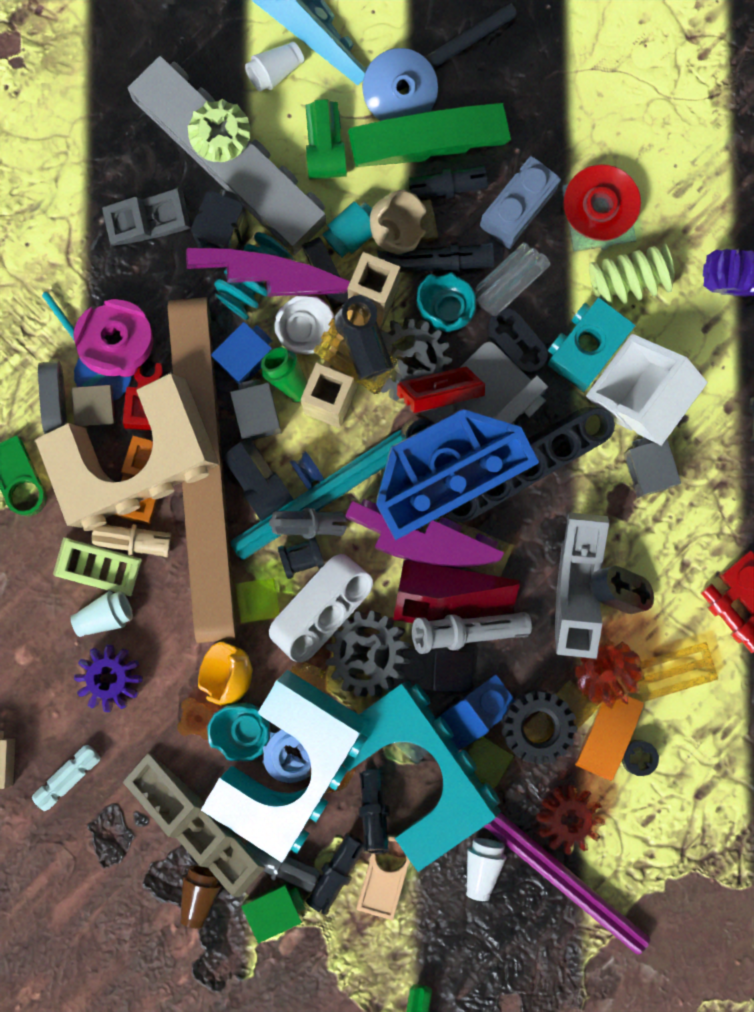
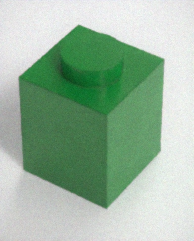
M283 882L245 900L241 906L258 944L301 924L304 918L302 911L307 909L298 887L291 889L288 882Z

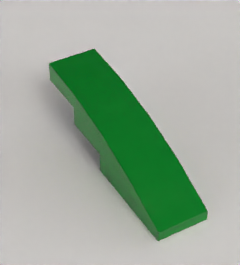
M503 103L425 112L351 127L348 130L356 167L423 162L430 156L460 154L467 152L473 147L505 145L511 140Z

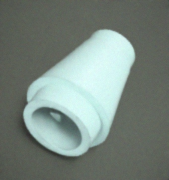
M108 591L76 614L71 615V624L79 637L124 628L126 622L133 618L132 609L123 592L113 593Z

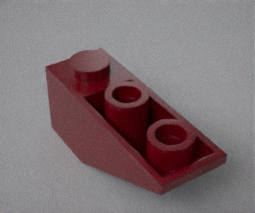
M403 560L393 620L414 623L416 618L423 617L428 621L441 620L451 614L460 616L462 619L512 613L520 580Z

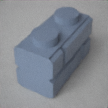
M530 156L520 168L519 173L514 175L482 215L480 227L506 248L510 249L555 194L561 179L537 159Z

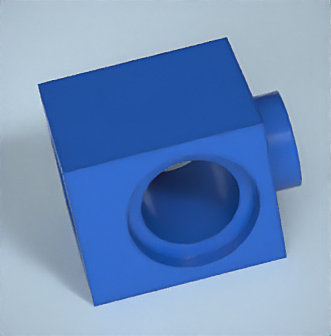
M243 322L211 356L215 363L239 385L250 381L261 369L262 359L272 350L269 345L273 341L259 326L256 325L251 329Z

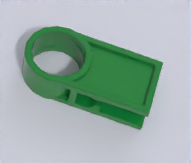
M16 435L0 443V489L5 498L6 505L11 511L18 515L29 517L42 511L46 505L47 494L21 437L19 438ZM22 483H32L38 488L39 500L32 509L21 511L13 503V492Z

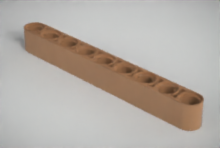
M208 297L168 301V317L173 374L186 379L219 462V465L208 470L209 475L193 483L182 482L194 634L197 644L232 641L237 639L215 364L211 356L213 353L209 301Z

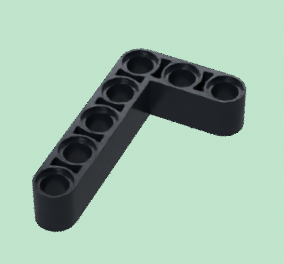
M584 407L527 439L539 461L538 464L533 466L531 471L525 474L520 473L501 483L499 489L493 493L484 492L471 499L461 512L454 513L449 511L445 515L456 522L464 523L470 521L606 442L612 436L615 428L613 417L603 409ZM596 414L600 420V428L595 434L589 435L586 432L585 424L590 416ZM424 417L408 419L401 428L402 441L411 437V433L416 426L422 424L429 427L435 423ZM563 434L567 440V447L561 454L555 455L551 447L552 441L557 435Z

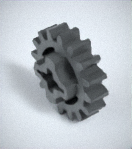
M405 317L402 327L398 322L391 320L390 332L387 333L380 329L394 368L389 375L385 372L371 379L374 381L380 380L376 388L382 393L389 390V397L394 401L399 399L397 396V383L424 375L428 376L445 372L442 370L443 364L452 362V358L442 354L449 347L448 342L438 340L442 332L437 328L428 330L429 323L420 319L416 327L414 319ZM405 336L404 341L392 345L395 341ZM428 345L430 347L432 354L431 361H429V358L426 353ZM399 355L404 358L405 356H413L414 359L420 362L421 364H404L403 361L397 358L396 356Z
M357 611L354 616L355 622L347 618L342 624L344 629L342 631L336 630L333 633V636L337 639L336 643L326 644V649L334 652V657L326 660V665L336 666L337 670L332 674L331 678L337 681L344 680L341 687L342 690L349 692L354 690L355 696L366 697L369 692L370 696L379 697L382 694V688L391 691L395 689L394 682L392 681L394 677L405 678L406 675L400 670L401 664H410L411 659L404 657L403 651L410 648L411 645L408 642L400 641L399 638L403 636L405 630L401 627H393L395 620L392 617L384 616L382 618L381 613L370 611L367 616L366 613ZM375 628L381 633L371 636L364 629ZM365 672L366 675L371 676L372 679L362 680L358 678L356 675L358 673L363 674Z

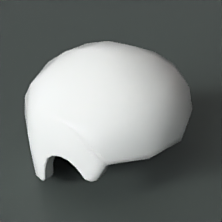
M308 295L296 296L285 303L276 314L275 333L280 344L287 350L295 354L310 355L323 349L332 340L335 331V316L330 305L319 297Z

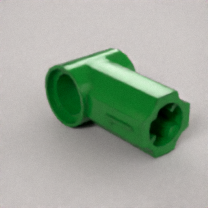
M324 99L305 104L309 145H306L309 180L347 177L344 142H341L340 135L341 123L338 102Z

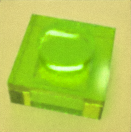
M275 578L235 584L241 623L273 619L280 614Z
M484 737L478 738L468 753L476 764L477 770L474 773L483 784L488 783L493 789L497 786L514 757Z

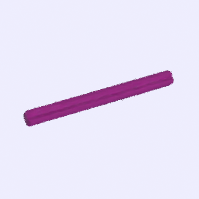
M501 812L494 820L484 826L635 954H641L648 947L651 939L647 934Z

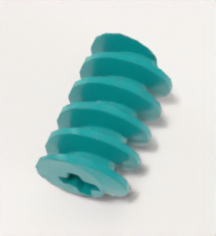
M256 232L254 235V240L258 247L252 244H246L244 247V251L270 254L295 260L276 240L261 232ZM227 268L224 270V274H225L226 277H227ZM218 279L214 282L219 292V295L215 294L218 299L244 320L250 318L244 309L245 305L256 309L259 307L254 297L255 293L268 296L267 289L264 286L265 281L227 283Z

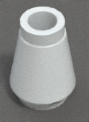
M291 42L251 56V61L245 64V69L250 81L258 91H263L266 88L272 90L295 70L298 65L304 62V57L295 42Z
M486 838L473 839L472 846L468 847L466 895L479 901H488L490 899V895L506 860V855L503 853L505 846L502 843Z

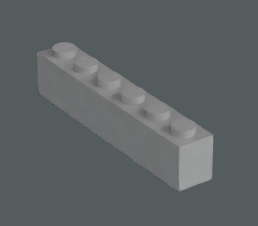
M159 56L128 87L132 100L224 189L241 197L243 207L295 256L302 249V244L309 242L326 225V215L323 212L326 208L325 205L312 192L305 195L296 186L298 180L292 172L283 165L278 169L269 160L271 157L269 151L256 139L252 143L249 141L247 147L239 156L226 162H212L197 154L189 140L188 125L192 119L193 111H197L204 106L206 101L215 102V100L201 87L196 91L187 82L189 80L187 73L176 62L173 61L169 65ZM227 120L223 121L220 125L208 122L213 132L210 137L211 139L219 134L232 139L225 128Z

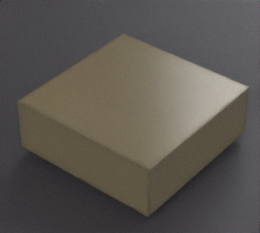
M112 385L71 388L75 425L88 426L116 423Z

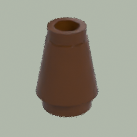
M192 865L189 867L188 873L183 875L180 923L186 927L194 929L203 927L204 921L222 886L221 882L209 868Z

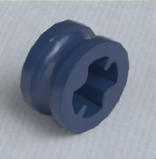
M304 451L301 453L302 457L299 460L291 459L289 462L305 487L310 490L314 481L322 482L324 478L309 454Z

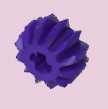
M740 249L715 250L707 255L706 264L703 266V286L712 293H720L721 295L754 296V252Z
M106 645L104 657L97 648L91 649L90 656L94 663L86 659H80L78 664L87 670V673L74 675L75 681H86L87 685L79 689L77 692L78 696L83 697L92 693L93 695L88 702V706L95 708L102 700L104 712L112 711L113 701H115L120 709L126 708L128 706L127 700L123 694L137 698L139 692L130 687V684L143 682V676H131L130 672L140 666L139 661L133 660L125 664L124 662L129 656V650L127 649L119 651L115 658L114 645ZM108 667L113 669L110 673L117 674V683H111L109 689H106L107 683H101L100 677L101 674H106Z

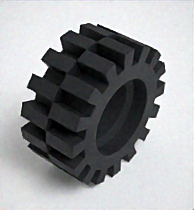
M528 691L526 694H520L515 697L516 700L513 703H509L507 706L508 710L505 715L503 714L502 735L506 739L507 746L521 759L535 764L553 763L557 761L556 758L559 756L564 757L568 753L566 751L567 748L573 746L575 741L573 735L577 733V726L574 725V719L576 718L574 713L570 711L569 705L560 699L559 696L545 691ZM538 711L547 713L554 723L551 737L540 743L530 741L524 732L526 718Z

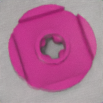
M118 299L104 301L105 305L99 306L94 310L90 307L80 316L74 328L73 337L80 360L90 370L101 375L132 376L136 373L138 367L149 357L153 347L152 330L145 314L135 304ZM115 331H120L122 340L119 343L110 345L104 339L106 335L112 336Z

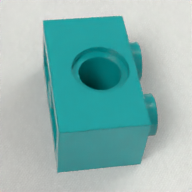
M599 297L592 306H589L587 303L582 305L571 320L576 324L573 331L568 337L561 333L548 350L553 356L547 365L583 393L636 326ZM581 335L592 336L597 342V350L592 352L583 350L579 345L578 338Z

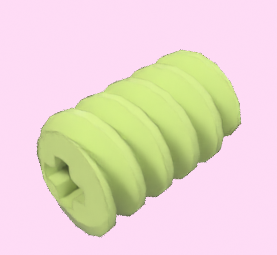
M666 243L662 245L661 253L655 246L649 247L646 257L640 250L633 251L631 261L625 254L618 255L616 265L610 258L603 259L601 269L597 263H589L590 280L595 297L603 299L611 307L613 295H617L622 304H626L629 291L634 293L637 300H642L644 287L648 288L652 296H657L658 284L660 283L663 284L668 293L672 292L675 274L672 257Z

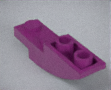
M363 499L361 504L352 501L345 515L346 519L380 534L375 549L409 561L444 567H469L497 563L504 554V552L496 549L499 543L481 534H477L475 539L460 533L463 528L461 525L441 517L439 523L432 520L425 534L416 529L395 540L376 503Z

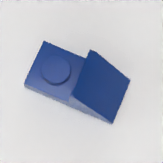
M495 674L437 716L436 719L442 717L446 721L454 735L451 738L452 742L458 750H461L488 733L489 728L502 720L503 714L505 715L508 710L507 706L509 703H513L515 700Z

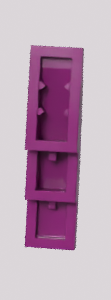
M187 248L186 251L187 269L227 267V283L267 281L268 297L346 293L350 283L346 279L314 266L270 254L214 248Z

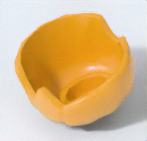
M222 641L210 647L203 658L198 676V687L210 695L206 697L208 701L221 706H227L238 702L244 696L251 685L253 673L248 654L242 649Z

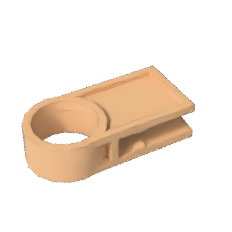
M388 835V841H396L395 837L397 835ZM371 854L356 910L393 920L406 871L410 863L407 856L403 865L398 869L386 870L377 862L376 854Z

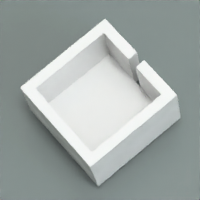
M631 334L586 396L597 408L609 412L615 423L631 431L634 430L637 434L662 446L708 382L687 357Z

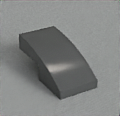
M179 189L143 200L133 197L102 208L109 241L113 246L161 237L191 228L184 193Z

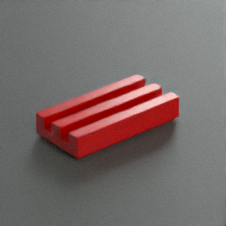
M466 366L397 383V396L400 399L404 398V403L407 406L411 405L413 413L483 397L485 396V383Z

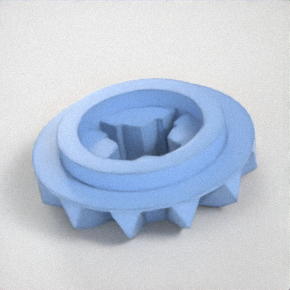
M282 729L277 733L270 732V740L266 746H263L264 760L262 761L268 773L276 780L286 783L298 782L312 775L311 761L303 745ZM290 745L294 748L297 746L302 758L300 759L292 754L287 756L284 746Z

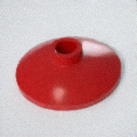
M593 165L581 170L571 179L565 191L564 211L569 223L579 234L592 240L608 241L624 235L632 228L640 213L641 197L636 183L626 172L611 165ZM596 201L604 202L607 210L605 212L596 211L594 203Z

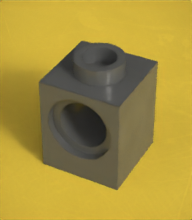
M251 380L239 384V390L230 392L243 441L249 438L253 441L282 433L269 383L261 384L260 380Z
M645 437L631 442L633 449H629L624 454L637 498L674 488L681 484L667 439L662 446Z

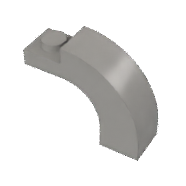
M568 513L565 539L562 541L557 583L555 614L557 655L597 659L602 618L600 602L594 596L591 579L595 571L602 569L609 528L608 516Z

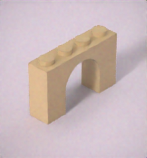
M363 252L347 288L348 299L352 296L362 295L374 302L378 313L376 321L381 330L399 290L400 267ZM347 311L348 319L351 323L358 326L364 325V318L358 311ZM338 332L323 365L315 364L300 400L305 415L340 429L360 381L344 337Z
M170 373L136 390L152 430L153 447L145 467L129 480L115 482L103 472L84 427L68 423L35 439L67 526L80 527L84 531H90L95 527L103 526L107 523L105 518L115 513L118 515L131 513L140 508L139 502L149 497H152V499L165 497L174 492L173 486L183 481L187 483L199 481L209 475V469L219 465L186 379Z

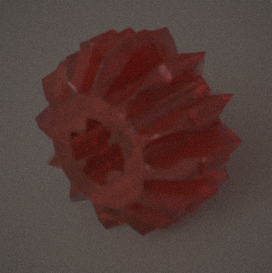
M607 639L604 647H598L597 659L581 657L582 665L575 668L576 676L579 679L578 687L582 694L588 696L590 701L596 706L604 702L611 709L616 700L619 699L628 705L627 695L629 693L640 694L638 682L645 680V673L641 667L642 661L639 655L631 651L630 647L623 641L615 646L613 641Z
M574 785L568 786L567 798H564L562 791L558 787L554 788L552 792L557 800L554 804L547 798H542L540 801L550 811L549 813L540 812L536 814L538 821L549 822L548 825L539 830V834L541 837L554 834L549 842V846L553 849L558 848L564 840L563 847L566 854H572L574 841L577 842L583 852L587 851L588 844L584 839L587 835L595 841L600 839V835L591 829L592 825L603 826L605 824L603 818L592 816V814L602 808L601 803L597 801L587 805L592 793L585 789L577 798V789ZM570 809L573 810L575 815L580 817L577 825L574 822L572 823L574 826L572 829H568L567 825L561 821L563 813L568 816L566 811Z

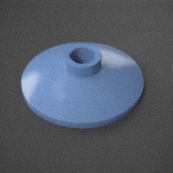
M395 48L379 54L372 60L363 77L362 91L364 101L370 112L378 120L383 121L430 112L437 98L438 82L433 67L425 57L410 49ZM401 79L409 84V90L405 95L400 94L396 88L398 81Z

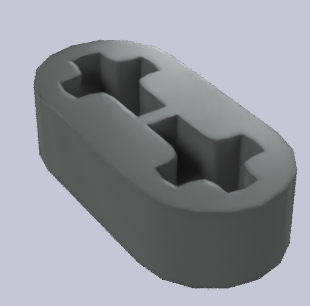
M60 361L41 362L38 364L40 413L44 434L67 424L64 376Z

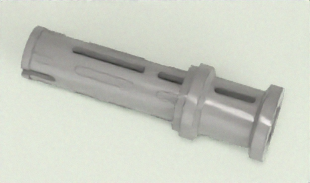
M526 612L462 619L460 616L451 614L447 615L444 619L431 621L422 617L414 620L412 639L415 649L420 654L429 653L431 649L447 647L449 650H459L465 643L528 637V634L531 633L532 623Z

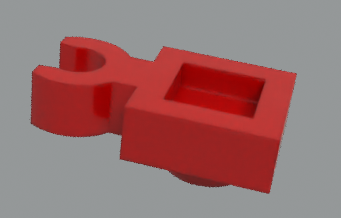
M156 363L155 373L151 377L142 376V365L133 374L138 388L126 387L123 426L125 429L151 430L136 390L164 377L161 363Z

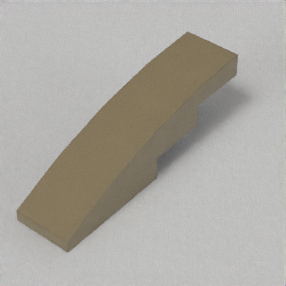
M147 753L123 781L125 786L167 836L177 838L199 866L209 868L232 896L240 897L266 868L230 828L201 810L205 803L153 754Z

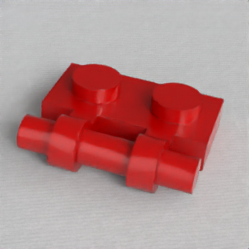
M748 551L718 576L728 587L725 592L721 594L711 583L700 594L710 604L707 608L715 617L719 615L732 630L730 635L738 644L742 642L750 653H753L754 553ZM736 599L751 614L745 621L731 606Z

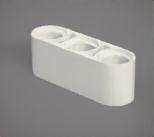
M345 554L332 557L274 619L269 629V637L291 660L295 662L309 660L369 595L373 586L371 575Z

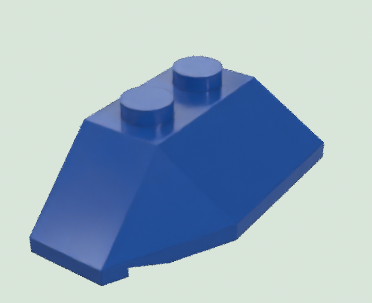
M461 409L390 448L376 505L391 534L397 540L533 467L539 461L520 426Z

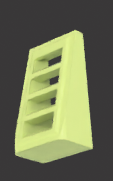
M64 537L53 575L112 592L121 591L124 595L131 596L142 559ZM73 549L81 550L75 572L68 570ZM89 553L96 554L90 576L83 575ZM107 557L111 559L106 580L104 581L99 579L104 558ZM121 561L127 563L122 583L118 585L114 581Z

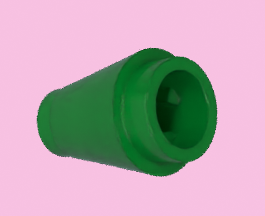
M283 347L272 349L264 356L261 362L263 377L293 402H301L300 399L308 382L296 354Z

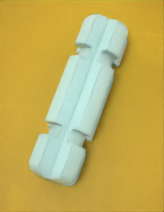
M83 746L74 755V760L69 759L47 781V786H41L32 795V800L43 811L49 810L58 801V796H64L86 774L84 772L86 769L91 770L100 761V756L91 746Z

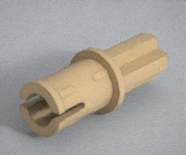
M134 524L132 529L103 525L93 529L92 544L94 546L128 550V555H133V552L168 558L172 533L138 529L137 525Z

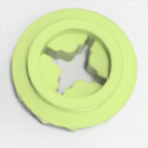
M223 99L217 102L206 101L204 106L197 111H193L192 119L188 125L189 140L193 149L201 157L212 162H226L236 158L245 150L250 139L251 131L248 117L238 105H233ZM227 120L225 128L232 139L220 134L211 139L210 137L213 132L208 122L220 125L223 121Z

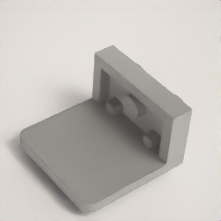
M492 342L484 343L460 367L467 366L485 383V396L454 403L457 406V411L465 409L515 425L514 423L524 413L531 417L546 402L542 395L548 386L538 376L530 380Z

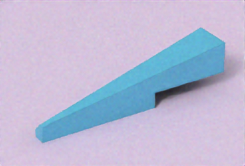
M252 0L356 85L363 81L367 67H364L350 51L354 44L349 36L341 38L331 23L335 16L324 0Z

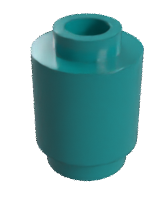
M353 201L326 225L328 230L322 236L341 258L348 252L352 255L372 237L370 228L372 208L366 202L359 206Z

